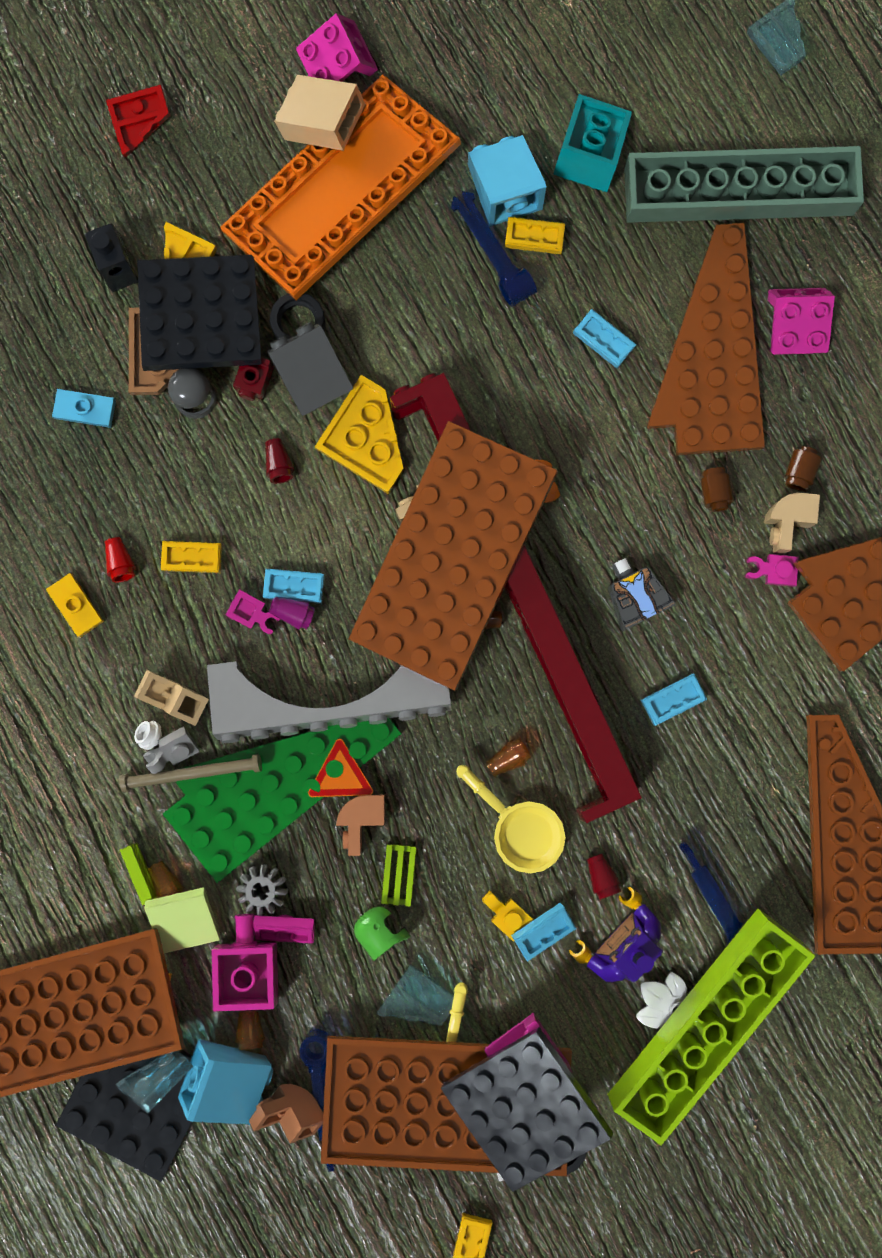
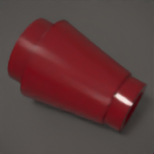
M274 438L266 441V476L274 484L290 481L293 478L294 467L282 443V439Z
M603 853L587 859L593 893H597L599 900L620 893L619 884L621 882Z

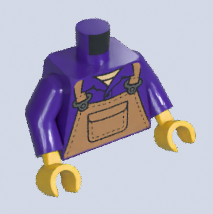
M627 887L632 893L631 898L626 900L623 896L619 895V900L630 909H634L635 912H632L598 948L594 953L595 955L592 956L591 950L581 940L576 941L582 947L580 953L575 954L569 950V953L578 963H587V967L606 982H617L624 979L633 983L636 982L644 973L652 970L654 962L663 952L659 944L662 929L661 923L646 904H641V895L631 887Z

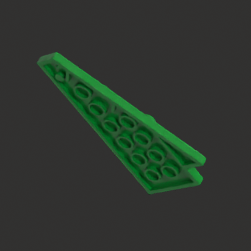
M387 718L386 723L369 724V721L357 722L358 725L352 728H340V725L328 726L326 731L307 732L184 767L189 768L252 758V755L259 754L262 761L261 772L249 770L176 781L175 783L185 796L166 810L163 816L215 882L219 883L323 798L310 797L308 791L311 789L319 793L320 784L315 778L337 739L344 741L349 749L350 756L355 759L359 767H362L402 733L389 718ZM337 760L328 762L326 765L328 776L332 778L341 776L343 773L342 763Z

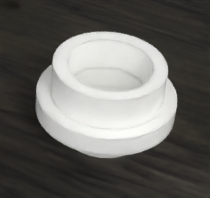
M155 721L142 722L136 729L135 742L144 750L152 749L162 737L161 726Z

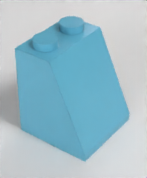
M523 135L518 137L508 136L501 139L499 143L490 146L486 144L479 145L471 152H468V167L489 227L508 221V217L518 218L543 209L547 186Z
M198 1039L178 1095L187 1121L251 1125L249 1119L257 1110L256 1106L263 1101L262 1093L265 1085L268 1086L272 1079V1065L265 1055Z

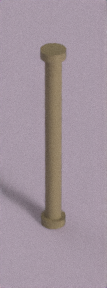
M255 754L252 755V758L163 771L156 774L150 773L130 777L128 774H124L119 777V785L122 792H129L131 788L249 770L261 772L262 761L260 755Z

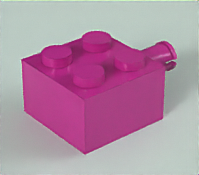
M254 914L235 915L236 942L217 944L212 949L213 1011L274 1009L278 1004L277 942L254 941Z

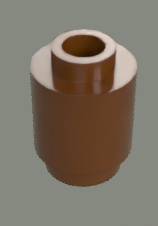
M801 446L800 450L796 449L793 451L785 474L787 479L785 485L787 487L807 492L809 486L813 485L822 460L817 455L818 451L816 449Z
M715 467L703 471V478L700 481L705 507L711 508L712 512L729 509V505L734 502L730 475L726 473V469L724 467Z

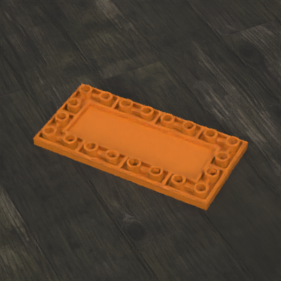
M384 74L361 94L365 101V106L344 151L308 144L220 226L222 232L245 254L252 255L254 262L295 300H298L461 145V140L456 134Z

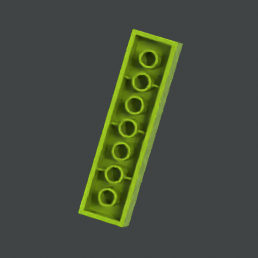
M757 908L607 1094L614 1112L662 1146L815 958V954L800 939Z

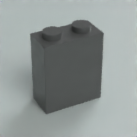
M312 322L296 329L297 335L288 340L286 336H283L270 343L272 348L267 350L269 357L302 416L354 389L321 325L316 324L313 326Z

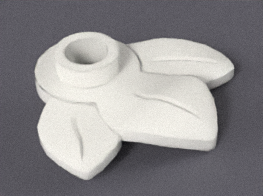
M670 972L664 984L657 981L642 982L640 984L641 993L647 1006L642 1008L636 1014V1017L642 1024L648 1027L661 1028L673 1014V1009L678 1007L686 997L687 987L683 979L677 974Z

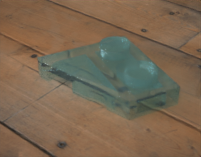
M785 0L749 26L747 30L749 37L780 76L801 62L806 55L804 42L800 38L799 20L796 21L795 0Z

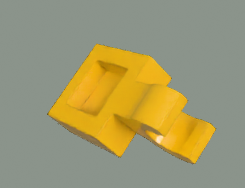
M490 890L482 898L483 903L496 913L491 921L513 942L514 940L511 935L533 921V918L512 898L504 904Z

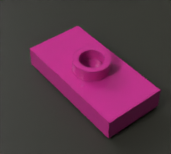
M254 915L253 928L255 940L314 943V919L293 918L289 915H280L278 917Z

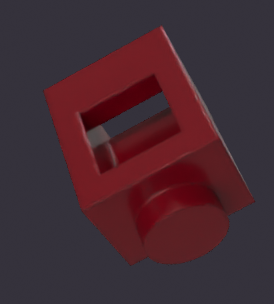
M261 357L262 365L239 366L233 384L239 397L254 401L255 398L264 400L274 370L271 360ZM248 373L256 374L255 379L252 381L247 380Z

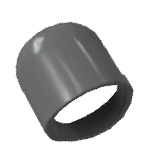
M196 368L179 369L169 379L168 394L180 413L189 418L199 419L212 412L216 405L217 394L204 373ZM209 391L211 392V401L205 409L195 413L186 412L182 409L199 406L208 397Z

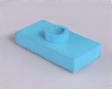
M593 309L588 312L573 331L575 336L617 369L636 346L632 340Z
M57 389L52 417L58 420L111 428L116 400L112 397Z
M265 569L263 598L273 599L278 597L322 604L324 574Z
M693 673L641 699V702L653 725L656 726L707 700V697Z
M560 902L511 936L528 962L577 928Z

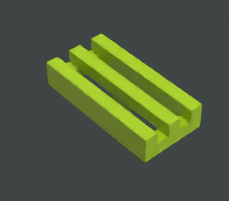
M138 843L120 849L141 904L145 905V901L159 898Z
M387 843L381 904L411 907L416 846ZM392 850L398 851L394 898L388 897ZM404 851L410 852L406 899L400 898Z

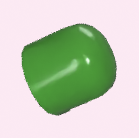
M381 906L366 911L359 917L354 926L356 939L373 961L395 944L411 937L405 928L397 934H393L388 930L384 920L392 913Z

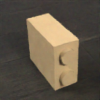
M297 75L288 90L280 110L276 114L275 123L284 140L344 151L364 109L365 101L357 84Z

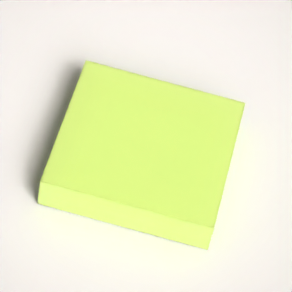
M204 887L145 901L144 909L151 928H157L164 953L220 940V931Z

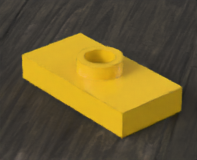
M508 217L505 248L561 255L565 223Z
M162 541L161 570L221 573L222 544Z
M67 574L46 589L77 637L81 638L104 622L73 574Z
M462 1213L452 1258H485L492 1220Z

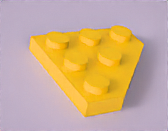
M360 375L353 386L354 389L349 392L315 445V449L389 494L404 468L386 389Z

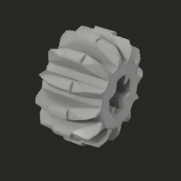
M263 864L260 868V874L257 868L252 866L249 868L251 876L247 874L241 875L240 879L247 885H238L236 890L238 892H245L246 895L240 897L238 901L239 903H244L247 900L250 902L246 907L247 912H251L257 906L258 916L263 915L265 907L272 914L275 912L274 904L278 906L284 904V900L278 895H286L288 893V889L279 887V885L286 881V878L280 877L277 880L274 878L279 869L274 868L270 874H267L268 866ZM257 883H260L261 886H268L269 890L265 893L268 895L267 897L263 893L257 894L256 889L259 887Z

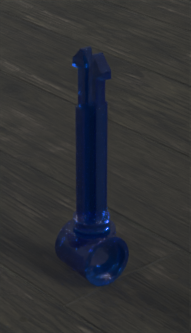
M462 191L465 205L472 215L469 214L464 204L454 196L451 209L453 212L459 211L497 270L500 278L498 286L508 305L513 307L536 294L537 287L526 268L516 267L511 262L473 203V200H475L474 194Z
M683 842L679 844V847L694 870L690 874L723 927L724 934L727 937L725 941L728 945L744 925L738 920L706 865L701 867L687 843Z
M314 1029L304 1037L300 1046V1057L311 1074L313 1096L323 1112L327 1038L329 1034L324 1030ZM319 1042L322 1044L324 1051L320 1054H315L310 1051L308 1044ZM323 1124L318 1129L319 1141H322ZM326 1164L328 1172L335 1171V1164Z

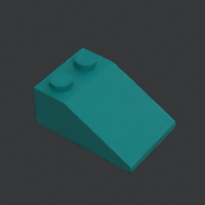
M579 94L553 175L607 192L618 164L632 111Z

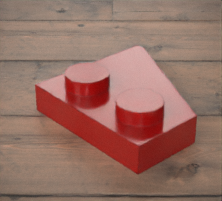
M161 85L106 100L118 143L124 157L129 156L170 117Z

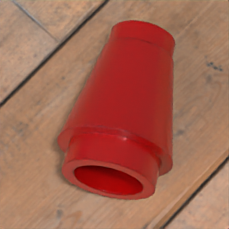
M114 537L106 540L104 543L107 576L111 577L112 582L115 583L125 582L134 578L136 567L122 542V538Z

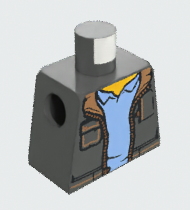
M624 558L611 565L619 581L611 584L608 587V592L622 632L676 605L648 567L634 572L628 558Z

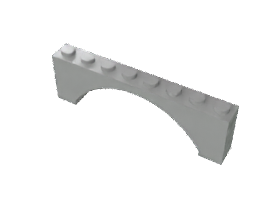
M236 661L207 665L212 734L217 740H221L222 743H235L240 741L239 737L251 736V739L256 740L269 737L270 733L281 732L282 736L298 734V730L309 728L311 732H321L328 730V726L340 725V728H352L358 725L357 722L369 721V724H382L387 722V718L399 717L401 721L416 719L418 714L428 713L429 717H438L445 715L446 711L451 710L449 688L402 665L383 685L372 693L354 702L331 708L300 707L275 699L248 681L242 674L241 667Z

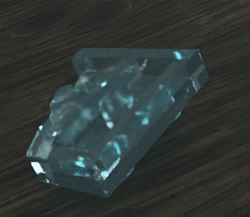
M410 964L378 1009L377 1014L382 1017L392 1016L404 1018L407 1021H424L427 1024L442 1026L450 1014L449 1011L452 1009L454 995Z
M177 1051L167 1053L120 1080L116 1086L124 1095L148 1114L193 1065Z

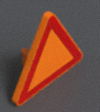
M337 739L315 778L320 784V791L317 792L310 788L308 795L310 797L372 795L373 789L355 759L350 756L346 744L342 739ZM332 760H337L343 765V773L337 778H332L326 773V765Z

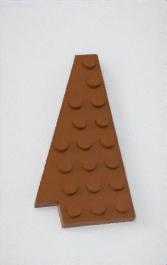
M744 223L716 225L713 230L647 424V429L674 427L676 455L759 450L765 447Z
M882 537L800 559L793 563L809 585L787 604L839 671L844 672L882 640Z
M806 715L815 953L818 955L882 954V805L840 716Z

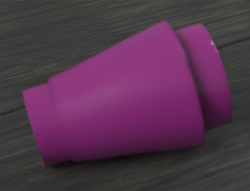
M274 597L269 613L298 630L300 628L307 630L315 608L309 606V602Z

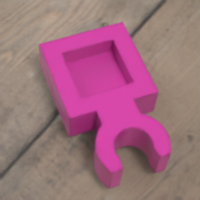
M769 554L767 562L756 556L749 557L747 563L756 564L758 569L756 573H746L745 577L753 580L766 576L765 584L795 587L797 586L798 569L793 563L799 560V557Z
M240 589L225 614L250 629L257 622L261 630L267 634H272L273 630L266 627V620L270 617L278 621L280 620L269 612H262L261 610L265 603Z

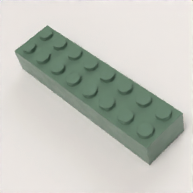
M861 146L629 153L624 167L627 223L854 216L864 203Z

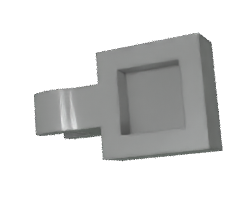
M183 726L159 739V747L146 752L143 756L148 762L146 765L147 769L151 774H156L165 767L168 761L174 766L198 753L199 749L194 739Z

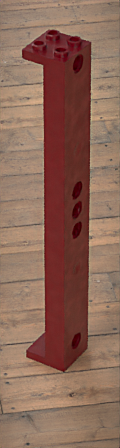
M436 373L429 374L420 380V384L411 388L409 385L402 386L393 392L394 395L390 397L392 413L397 421L423 410L437 442H439L448 421L470 430L444 373L440 375ZM523 546L505 585V589L602 796L576 809L580 820L589 823L642 797L525 546Z

